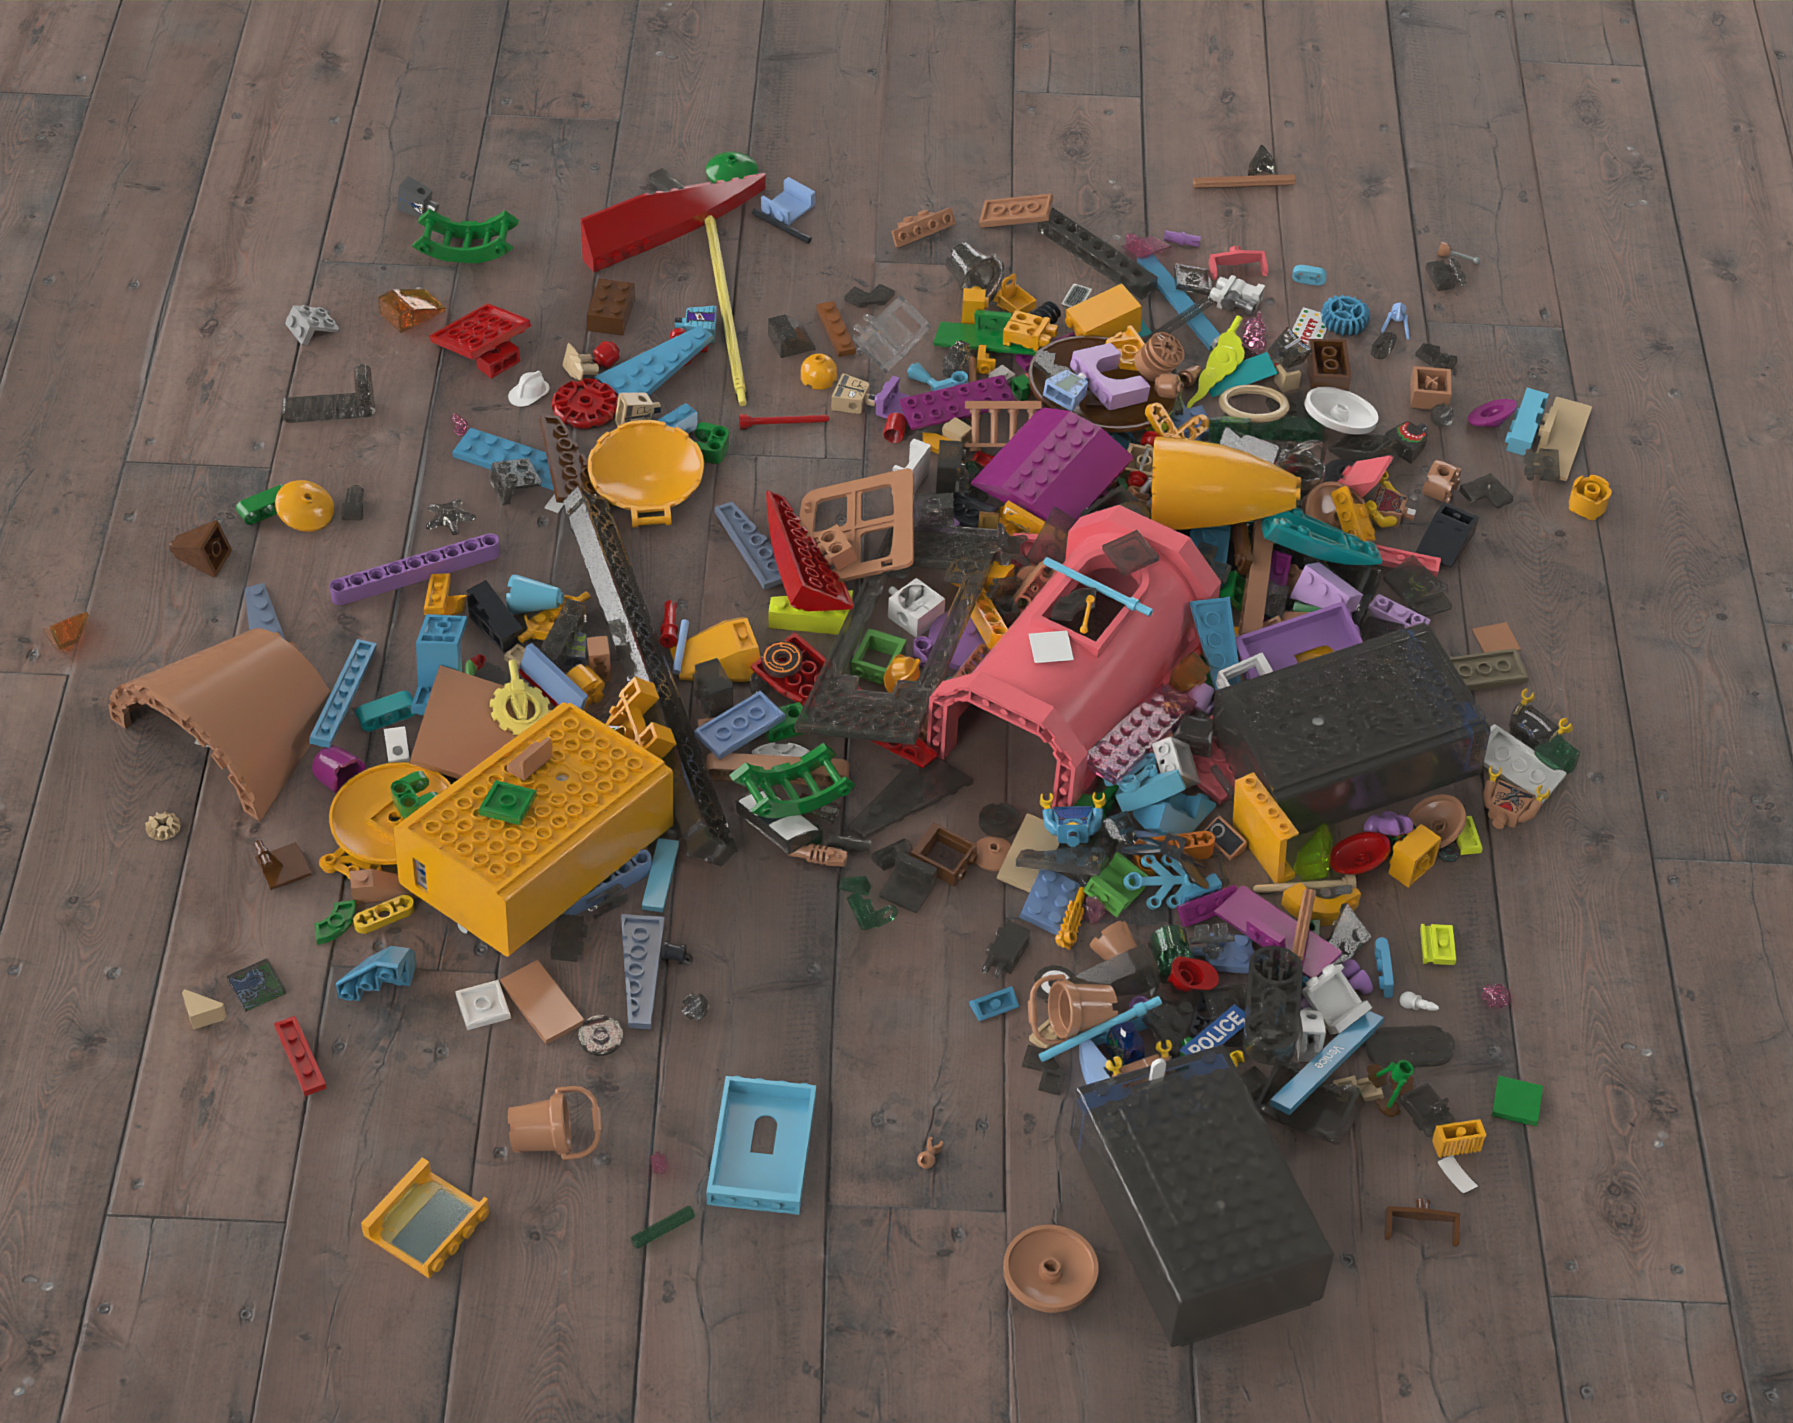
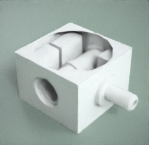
M917 578L901 590L893 586L889 588V593L892 596L888 602V618L915 638L930 629L936 618L944 613L945 598Z

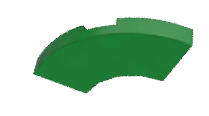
M356 900L334 903L331 914L323 921L314 923L317 945L335 940L349 929L357 912Z

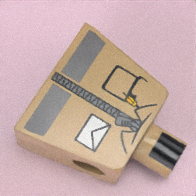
M842 374L832 395L831 410L860 414L865 405L876 406L874 403L876 395L869 394L870 384L868 382Z
M619 393L615 422L618 426L631 421L651 420L652 414L661 412V405L659 402H652L647 393Z

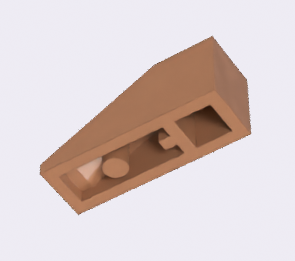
M374 869L350 871L352 898L356 900L357 904L388 901L400 895L419 898L399 883L398 874Z

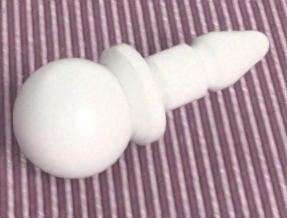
M1407 991L1400 996V1004L1404 1008H1413L1414 1010L1422 1008L1429 1011L1439 1009L1433 1002L1423 1000L1420 995H1415L1413 992Z

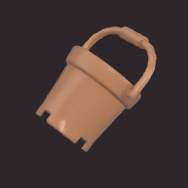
M1064 974L1048 975L1040 978L1030 991V999L1028 1001L1029 1023H1031L1032 1031L1039 1041L1046 1045L1056 1046L1071 1039L1078 1033H1083L1118 1016V1010L1113 1011L1112 1003H1117V997L1111 985L1074 984L1066 980ZM1051 980L1058 981L1053 983L1048 996L1049 1021L1056 1036L1062 1040L1046 1039L1040 1034L1036 1024L1038 1023L1037 1000H1035L1036 992L1039 986Z
M581 1086L559 1087L555 1089V1094L548 1100L508 1108V1124L510 1123L511 1130L509 1131V1136L514 1153L556 1151L558 1155H561L562 1160L578 1159L588 1156L596 1149L600 1142L601 1131H603L601 1107L598 1106L595 1096ZM565 1092H580L590 1099L593 1106L591 1109L595 1139L589 1148L579 1153L569 1154L572 1149V1133Z

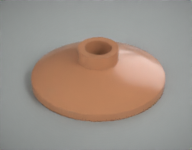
M996 836L984 837L977 841L978 859L975 863L988 871H1000L1012 845L1007 840Z

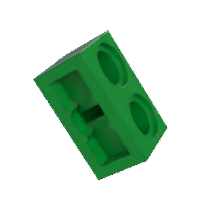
M798 702L779 707L786 715V720L766 731L765 735L768 742L772 743L808 733V717L801 703Z

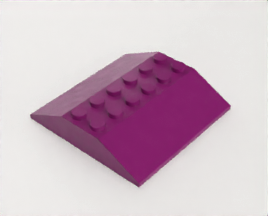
M1041 407L974 478L971 484L1004 503H1007L1008 500L1067 534L1078 519L1090 509L1133 461L1134 457L1101 427L1071 411Z

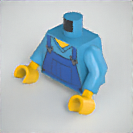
M1096 792L1093 793L1092 798L1095 808L1093 806L1053 807V809L1050 807L1053 802L1052 793H1049L1048 801L1044 800L1043 794H1041L1040 805L1044 807L1042 811L1046 830L1053 836H1056L1059 843H1067L1071 847H1075L1079 843L1089 842L1090 835H1094L1102 826L1103 809L1101 807L1106 803L1105 794L1103 793L1102 799L1096 800Z

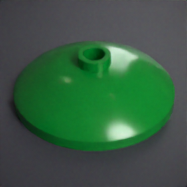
M737 151L719 153L712 157L706 165V175L714 184L719 180L727 182L731 181V178L744 179L745 176L758 174L756 161L747 154Z

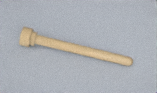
M1345 875V877L1337 880L1301 883L1306 888L1313 890L1331 889L1329 887L1342 888V890L1348 892L1356 888L1355 875ZM1300 882L1255 885L1253 891L1255 893L1284 892Z

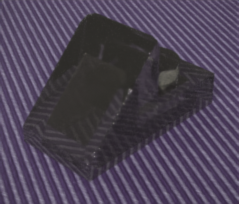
M1260 145L1250 162L1248 176H1255L1260 174L1261 171L1273 173L1275 161L1264 145Z

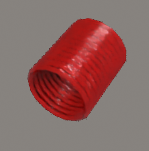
M896 412L889 414L883 436L887 441L899 443L903 440L907 426L906 417Z

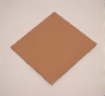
M1507 622L1472 629L1484 653L1514 648L1521 650Z

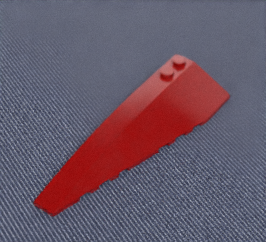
M767 490L766 503L771 542L790 605L797 610L803 609L808 612L852 610L854 605L844 582L838 581L840 576L837 572L830 570L831 566L823 557L824 554L821 553L813 537L805 535L808 533L806 527L799 525L801 520L792 513L794 510L784 496Z
M796 632L782 641L798 649L800 662L796 668L788 672L773 671L765 664L764 656L750 666L755 673L778 693L797 703H801V705L923 769L938 757V754ZM778 644L766 653V662H771L774 665L772 666L768 663L771 668L780 671L782 669L779 668L789 670L797 664L798 653H793L796 650L786 644H782V646L786 647H780V644ZM779 649L788 650L792 655V660L787 665H777L772 660L773 653ZM778 651L774 655V660L779 664H785L790 660V655L786 651Z

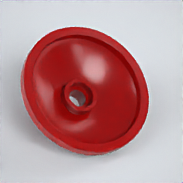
M1378 832L1357 833L1338 842L1331 849L1328 855V862L1334 871L1341 874L1357 875L1375 869L1386 860L1391 851V844L1384 834Z

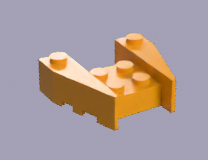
M634 677L620 692L619 697L621 699L616 706L611 707L609 711L611 715L605 725L620 726L615 731L661 759L676 745V741L670 728L653 722L648 727L646 726L643 714L659 699L654 683Z

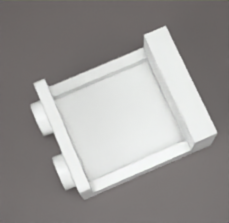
M913 439L910 443L909 464L906 466V468L911 469L914 473V493L929 473L931 450L930 444ZM895 465V466L893 467V471H897V470H901V469H906V468H902V467H900V466Z
M1342 964L1328 965L1322 970L1323 974L1318 978L1315 976L1305 983L1307 986L1301 990L1314 1011L1322 1012L1324 1025L1330 1034L1341 1033L1372 1008L1368 1001L1360 1000L1341 972L1344 969Z

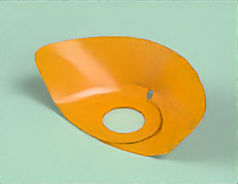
M467 595L448 596L445 614L441 615L462 614L466 608Z

